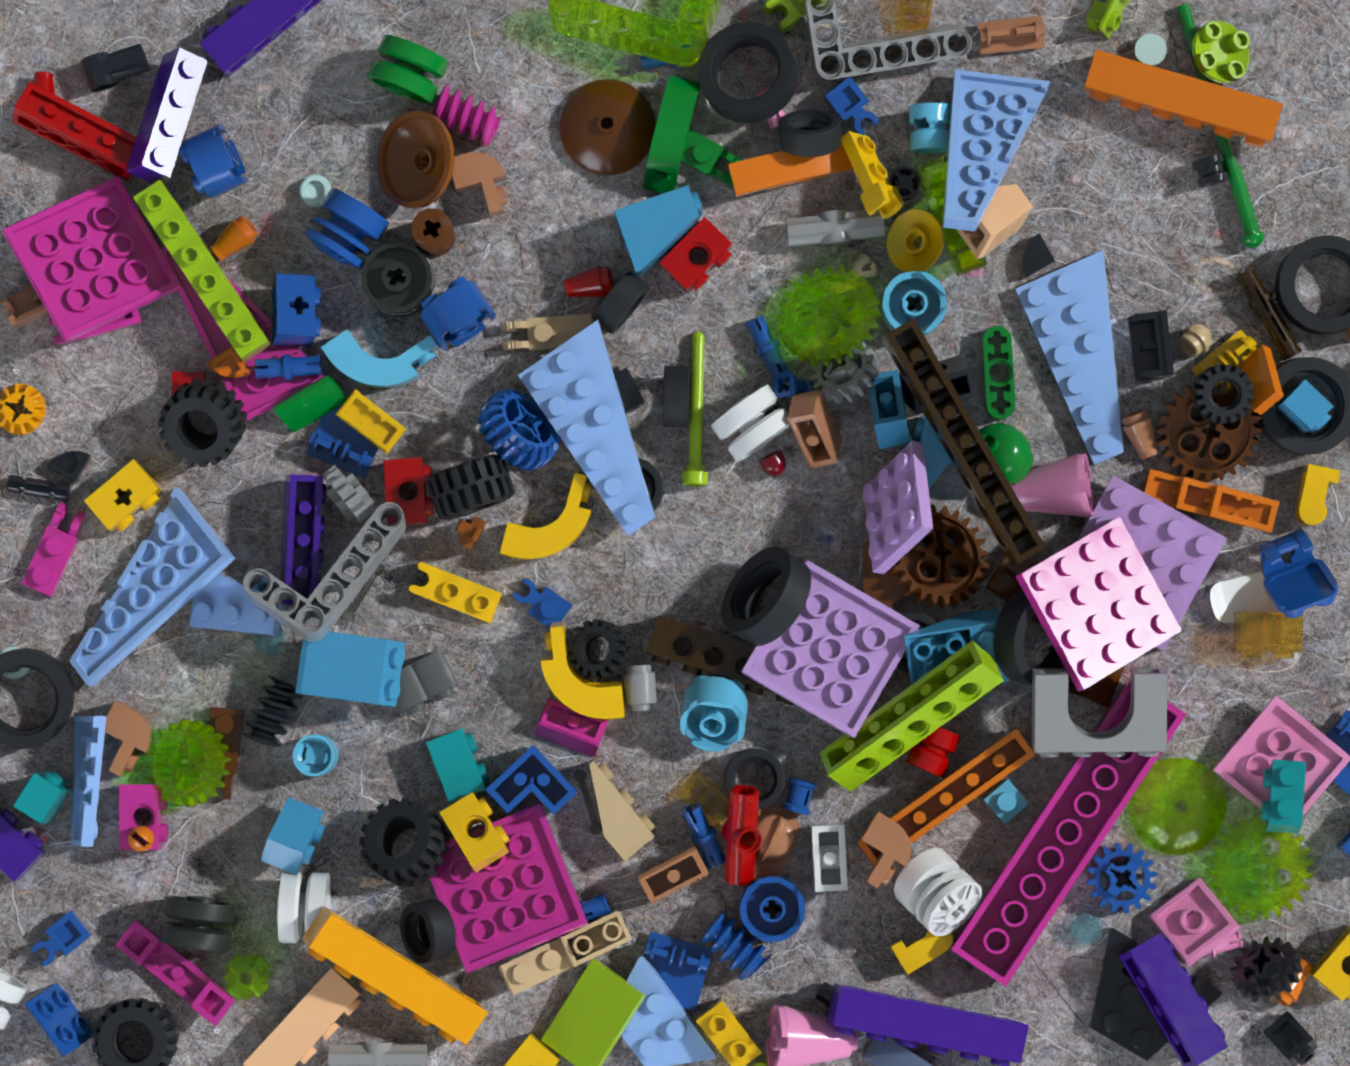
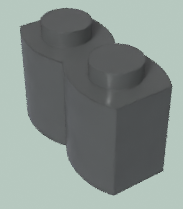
M441 649L401 669L400 694L397 698L396 708L399 714L406 711L408 716L426 708L424 701L434 696L437 701H440L455 693L452 687L459 683Z

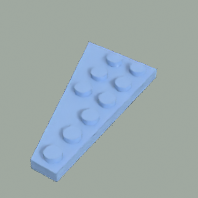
M954 70L943 228L976 231L1048 91L1050 81Z

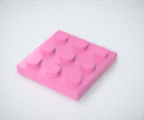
M1275 694L1215 765L1213 771L1261 809L1262 800L1267 801L1268 788H1263L1264 768H1270L1273 759L1306 762L1304 815L1350 761V755Z

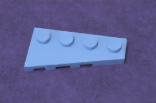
M74 716L72 846L93 847L94 839L98 835L96 814L99 801L106 716Z

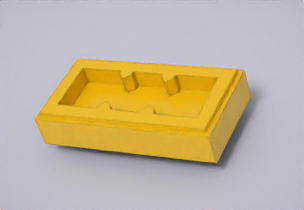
M356 389L336 413V416L387 455L407 430V428Z

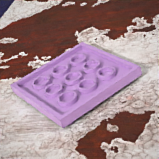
M1112 475L1094 507V515L1089 516L1076 540L1120 516L1179 625L1227 538ZM1171 638L1157 645L1156 648L1164 651Z
M807 560L805 564L811 573V588L801 613L788 630L776 640L766 645L756 646L741 673L854 739L906 651L904 635L918 630L920 625Z

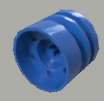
M332 187L321 204L331 217L329 220L318 216H313L311 219L323 230L319 233L310 227H306L303 234L311 240L319 251L333 260L361 270L364 261L354 255L355 250L369 256L371 251L361 242L365 236L379 241L390 223L360 201Z

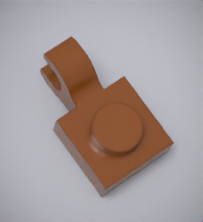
M474 516L472 521L461 519L455 529L458 532L457 536L462 538L459 544L472 551L488 523L477 516Z

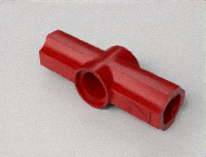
M742 784L733 786V789L729 790L728 820L725 821L721 830L722 837L726 841L724 880L728 884L745 886L750 885L751 881L754 880L755 854L762 843V834L757 829L759 790L754 786Z

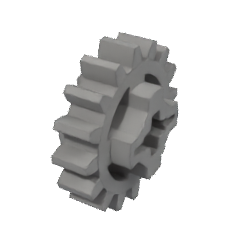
M849 338L846 345H842L839 340L836 342V348L831 349L827 346L825 348L827 354L825 356L817 355L816 359L819 364L813 365L810 368L813 375L809 379L813 384L814 390L822 391V395L825 396L824 400L828 403L834 399L836 404H840L843 398L853 402V395L863 396L864 391L862 389L865 386H874L870 379L879 376L876 368L880 366V363L870 345L866 346L862 340L855 344L854 340Z
M333 465L323 473V476L331 486L325 492L348 523L355 518L363 527L373 514L368 507L374 504V501L351 472L344 476Z

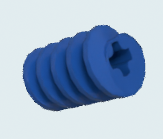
M725 909L704 930L705 934L701 942L705 944L713 940L714 943L710 951L715 953L722 949L723 953L720 961L724 962L732 959L729 970L732 972L741 968L742 971L738 979L742 981L751 977L772 954L762 958L761 955L765 947L760 945L752 948L755 937L750 936L743 939L746 928L742 926L734 930L737 919L733 917L725 921L724 918L728 911Z

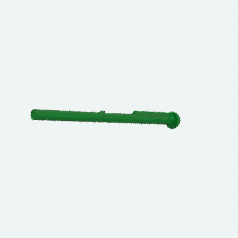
M1188 3L1177 7V11L1197 78L1212 83L1210 79L1200 72L1193 59L1192 42L1197 30ZM1215 135L1220 154H1223L1224 168L1230 178L1228 181L1245 237L1241 238L1240 242L1247 248H1256L1263 242L1264 232H1260L1241 166H1237L1230 140Z

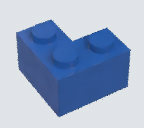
M532 745L485 789L507 813H510L524 798L533 792L553 815L578 793L577 789L535 745Z

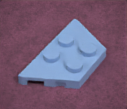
M641 954L627 982L643 992L646 997L622 1033L623 1039L643 1066H673L714 1059L717 1056L716 1051L646 956Z

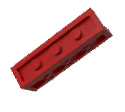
M29 81L14 107L12 122L128 182L131 174L126 172V168L136 136Z

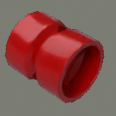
M940 727L920 741L919 745L912 747L905 762L944 778L949 767V760L946 755L955 753L961 736Z

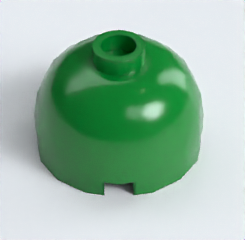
M1005 423L989 424L979 429L1009 484L1013 483L1016 485L1021 482L1029 473L1033 464V453L1031 452V444L1027 437L1014 426Z

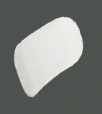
M1262 572L1219 582L1212 587L1210 602L1214 615L1220 622L1232 623L1278 611L1265 591L1263 584L1265 579Z

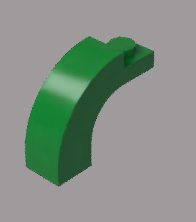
M674 76L669 77L649 151L643 189L659 193H666L676 189L682 157L699 95V82Z

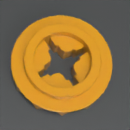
M19 383L3 388L0 393V426L4 430L15 435H25L35 431L42 424L46 414V404L43 396L36 388L28 384ZM24 397V407L32 412V414H20L15 420V411L7 405L8 403L19 404L20 400H23Z

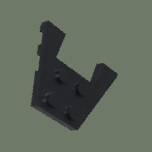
M1111 927L1108 932V941L1102 961V970L1089 1027L1147 1061L1169 1041L1132 978L1121 972L1124 965L1119 956L1135 947L1138 942ZM1197 977L1191 983L1196 993L1204 998L1208 1007L1222 994L1221 991Z

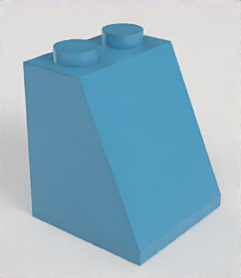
M687 185L614 210L615 220L631 266L638 278H642L699 223V215L703 214V208L697 191L691 193Z
M328 632L323 639L317 642H309L303 639L295 693L396 707L397 698L400 694L401 669L405 661V642Z

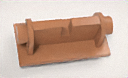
M1041 16L977 23L981 55L1045 48V26L1042 23Z

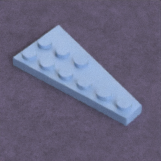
M1104 250L1014 290L1093 466L1124 452Z
M596 320L524 370L518 377L629 536L653 520L655 513L638 460V454L610 363L599 320Z
M176 486L170 495L172 499L164 512L160 511L155 519L156 525L147 540L141 542L116 583L119 586L110 600L107 599L101 610L103 612L93 628L88 629L69 661L86 685L90 687L95 686L236 559L183 491Z

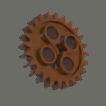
M1220 381L1218 385H1214L1211 391L1213 402H1218L1220 407L1231 404L1235 398L1234 387L1231 385L1227 389L1226 381ZM1183 383V394L1180 395L1172 391L1171 393L1175 401L1173 403L1163 402L1168 413H1158L1157 415L1161 421L1165 422V424L1156 426L1158 433L1165 434L1157 439L1159 446H1167L1161 451L1164 458L1172 456L1169 461L1170 466L1174 468L1181 464L1179 470L1181 475L1184 476L1191 470L1192 478L1195 480L1198 479L1200 473H1204L1207 482H1210L1212 473H1216L1219 479L1223 480V471L1227 469L1232 475H1235L1234 465L1239 464L1245 468L1247 465L1243 457L1245 455L1249 457L1255 456L1250 446H1257L1261 443L1258 438L1253 436V434L1263 432L1261 426L1253 424L1261 419L1260 414L1252 412L1253 408L1251 407L1250 410L1245 412L1246 415L1243 418H1239L1231 424L1212 422L1215 431L1209 430L1206 440L1203 428H1209L1211 421L1201 415H1190L1191 408L1196 404L1195 400H1192L1194 389H1190L1187 384ZM1185 435H1196L1197 439L1192 446L1186 447L1181 445V440ZM1206 440L1205 453L1204 455L1200 456L1199 452L1201 451L1203 444ZM1219 442L1228 444L1224 453L1219 455L1212 453V448L1215 444Z
M934 504L930 506L933 529L922 539L925 547L917 543L895 564V567L889 574L899 575L900 579L896 582V587L905 584L907 589L904 595L908 596L914 592L916 594L915 603L917 604L925 598L927 599L928 608L934 606L937 601L941 609L948 606L949 602L953 607H956L961 603V600L966 602L972 597L971 593L975 594L981 588L979 584L986 579L982 572L989 567L988 563L981 560L989 554V551L980 550V546L985 542V539L975 538L974 535L978 532L979 528L969 529L967 527L970 521L969 517L961 522L958 520V510L950 516L948 515L947 506H943L937 513ZM945 536L952 538L955 546L949 544ZM950 567H954L959 572V577L951 572ZM920 568L928 572L929 578L922 575Z

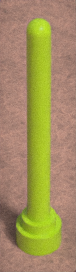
M699 331L692 335L689 465H686L685 471L682 472V485L697 487L708 486V472H705V466L702 465L705 337Z

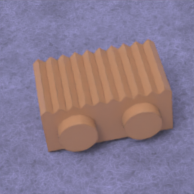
M820 390L792 396L790 408L788 409L789 413H787L788 417H786L810 468L837 463L843 438L840 435L841 431L838 430V426L835 425L836 421L833 420L832 411L826 405L825 396L822 395Z
M693 846L637 875V878L650 903L655 904L656 900L661 901L662 897L667 898L668 894L673 895V892H678L679 888L684 889L685 885L690 886L691 882L696 883L697 879L702 880V877H707L709 872L696 846Z

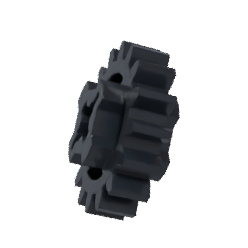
M1264 937L1262 944H1258L1257 941L1253 940L1252 948H1241L1243 956L1234 957L1233 961L1236 966L1230 968V972L1233 975L1231 980L1236 989L1239 990L1243 998L1249 996L1254 1003L1259 997H1262L1264 1003L1269 1002L1270 996H1275L1279 1000L1281 999L1280 992L1283 990L1291 993L1290 984L1299 983L1300 979L1297 973L1303 972L1300 964L1301 959L1296 949L1294 950L1289 941L1283 944L1280 937H1277L1273 943L1270 942L1268 937Z

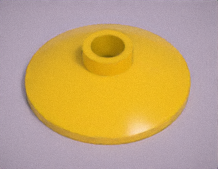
M921 209L908 210L899 215L889 229L886 241L888 256L893 265L903 272H924L931 268L940 257L944 244V233L940 222L930 212ZM922 238V245L919 248L918 243L919 240Z

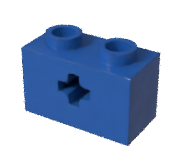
M276 274L272 283V346L310 348L315 337L320 336L321 319L315 317V307L320 305L321 291L320 287H315V276Z

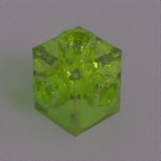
M249 952L243 958L237 954L225 966V969L228 971L223 977L227 982L225 988L238 1000L243 997L247 1001L252 996L258 999L271 986L267 982L273 976L268 970L271 966L258 953L254 956ZM244 971L249 972L252 976V980L248 984H245L240 979V975Z

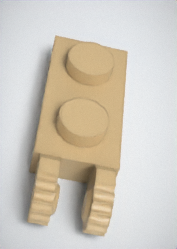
M591 314L527 318V321L501 323L502 331L527 330L528 341H507L503 343V350L529 349V352L555 350L591 325Z

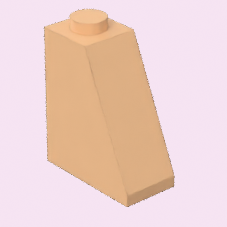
M1017 184L998 186L976 231L956 230L976 258H983L1020 230L1033 205Z

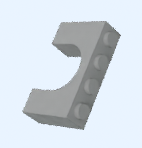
M1164 667L1131 668L1129 710L1125 718L1117 726L1102 732L1084 730L1077 726L1069 717L1068 673L1065 668H1032V747L1034 752L1040 753L1042 757H1058L1059 752H1072V755L1076 757H1090L1092 752H1105V755L1110 757L1125 756V752H1138L1140 756L1153 757L1157 756L1158 752H1167L1168 674Z

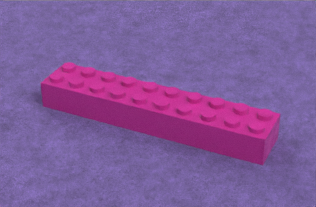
M1131 678L1126 680L1092 732L1110 730L1125 718L1130 706ZM1168 701L1167 743L1186 716V713ZM1092 752L1090 757H1075L981 898L977 909L965 922L953 940L952 946L949 949L1006 987L1161 752H1158V755L1153 757L1140 756L1138 752H1125V756L1122 757L1106 756L1105 752Z

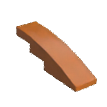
M842 142L837 150L823 156L800 157L788 154L785 151H779L728 164L736 197L794 183L800 184L853 170Z
M1153 469L1147 470L1142 489L1144 493L1175 510L1272 533L1280 502L1229 487L1213 485L1187 477H1179Z

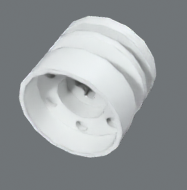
M932 848L920 853L908 863L907 867H904L896 880L894 894L895 898L908 911L916 915V919L934 936H944L964 925L973 915L980 903L982 890L981 886L968 873L960 869V866L943 849Z

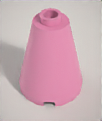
M1077 453L1030 470L1021 482L1016 485L1010 484L1025 511L1078 517L1094 515V495L1089 479L1091 478V471L1086 453Z
M773 1005L767 1020V1027H772L770 1038H766L765 1043L768 1066H806L849 1058L852 1051L857 1050L858 1034L856 1031H854V1035L835 1032V1026L826 1022L827 1018L784 1005Z

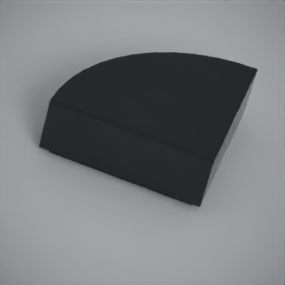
M1040 233L1031 239L1023 254L1022 267L1026 278L1055 262Z
M70 451L54 457L46 467L76 484L92 456L80 451Z

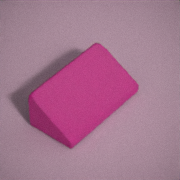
M548 698L538 721L535 735L595 757L608 720L584 716L571 710L563 703Z

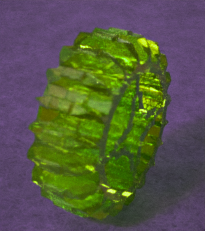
M183 719L179 723L173 722L168 724V729L160 730L161 740L154 739L151 741L155 746V750L146 753L149 757H152V763L145 767L148 770H152L153 774L147 780L156 783L154 789H158L159 793L162 792V799L164 801L172 802L174 806L183 807V805L186 807H195L197 804L204 805L208 803V797L214 798L218 796L216 787L222 788L226 786L221 778L222 775L227 776L230 774L227 769H224L225 763L231 761L229 757H224V752L229 747L226 744H220L223 736L220 733H214L215 728L213 726L206 725L199 720ZM181 760H188V763L194 764L195 767L188 766L187 763H183Z

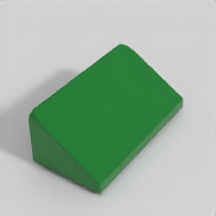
M326 375L275 405L273 409L290 430L297 432L343 405L347 398L339 382Z

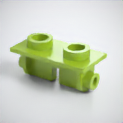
M1094 0L1085 18L1087 21L1085 27L1093 32H1097L1099 29L1106 39H1110L1113 31L1119 28L1122 21V12L1127 2L1129 3L1131 0H1107L1106 3Z

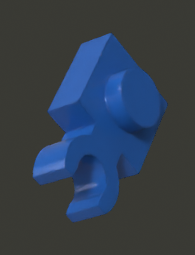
M846 77L823 95L842 121L847 120L850 116L853 118V128L858 134H865V131L860 126L862 119L869 118L874 125L879 123L875 114L863 109V106L869 100L851 77Z
M524 578L522 582L530 587L529 595L522 597L514 592L513 597L520 603H531L533 606L528 611V614L548 628L554 622H562L573 605L548 587H545L540 594L537 592L535 584L531 580Z
M70 910L45 931L51 939L36 943L31 951L35 953L40 948H46L49 956L41 964L47 966L55 961L59 950L64 956H67L91 937L92 934L73 910Z

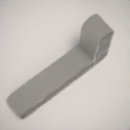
M804 0L813 64L818 74L827 80L960 58L969 53L972 47L971 36L959 25H947L842 43L835 0H827L826 4L822 7H814L811 5V0ZM821 24L832 26V33L826 39L816 37L817 27ZM956 33L962 34L964 37L962 45L956 49L949 48V38ZM920 40H931L932 48L928 53H917L916 46ZM896 44L900 46V54L897 58L893 60L885 58L884 52L889 45ZM859 50H865L869 53L867 62L862 65H856L852 61L853 55ZM832 55L837 58L836 67L829 71L823 70L821 68L822 59Z
M393 502L381 504L308 599L268 571L258 568L250 570L243 579V586L248 599L309 642H317L323 639L404 534L406 521L402 508ZM391 515L399 518L398 522L393 526L382 524L387 516ZM369 541H376L379 543V546L375 551L367 552L363 550L364 544ZM355 566L360 569L359 573L352 578L343 575L348 567ZM262 581L268 584L263 592L255 593L251 591L253 585L257 582ZM330 592H336L340 594V597L334 603H326L323 601L325 595ZM283 600H292L294 602L292 608L287 611L277 609L279 603ZM310 618H317L320 620V623L314 629L304 628L305 621Z

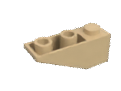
M592 761L589 766L603 834L625 862L655 837L652 833L655 825L644 812L638 816L631 807L635 801L624 787L620 790L616 789L610 781L615 776L603 762L597 765Z

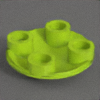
M1210 21L1204 24L1196 32L1192 42V55L1196 66L1205 77L1217 83L1227 84L1242 78L1250 60L1248 47L1250 45V37L1245 31L1238 30L1235 26L1224 21Z

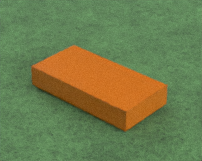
M1263 344L1240 363L1243 373H1247L1250 377L1248 378L1249 381L1253 382L1254 388H1252V393L1255 394V398L1251 400L1253 411L1260 415L1265 413L1284 396L1271 348Z

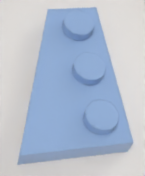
M219 573L193 596L189 627L276 636L280 634L281 623L254 605L248 599L243 584L227 575ZM253 588L251 589V591L255 593H260L259 591ZM280 602L277 609L282 611L283 603Z

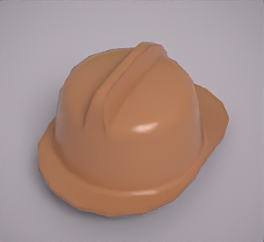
M773 805L758 811L757 829L762 834V843L755 854L754 880L767 875L779 876L787 866L798 842L799 825L793 813L780 806Z

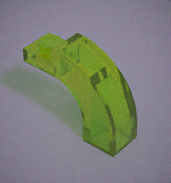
M947 155L918 166V171L922 181L921 188L929 212L938 219L943 229V248L956 275L959 276L986 266L987 261L985 256L979 259L976 258L956 229L943 228Z

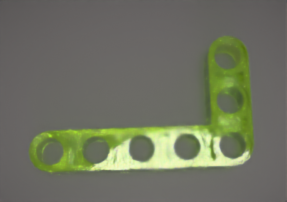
M550 0L548 7L552 28L560 34L681 67H690L699 61L722 0H684L676 22L595 0ZM562 12H569L566 15H559ZM701 18L699 21H692L691 19ZM593 20H599L597 23H589ZM624 28H629V29H630V30L625 31V32L619 31V30L624 29ZM655 36L661 37L657 40L650 39L651 37ZM682 45H691L688 48H681Z

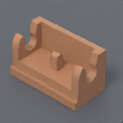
M33 286L1 300L9 313L8 318L11 324L16 328H20L48 315Z

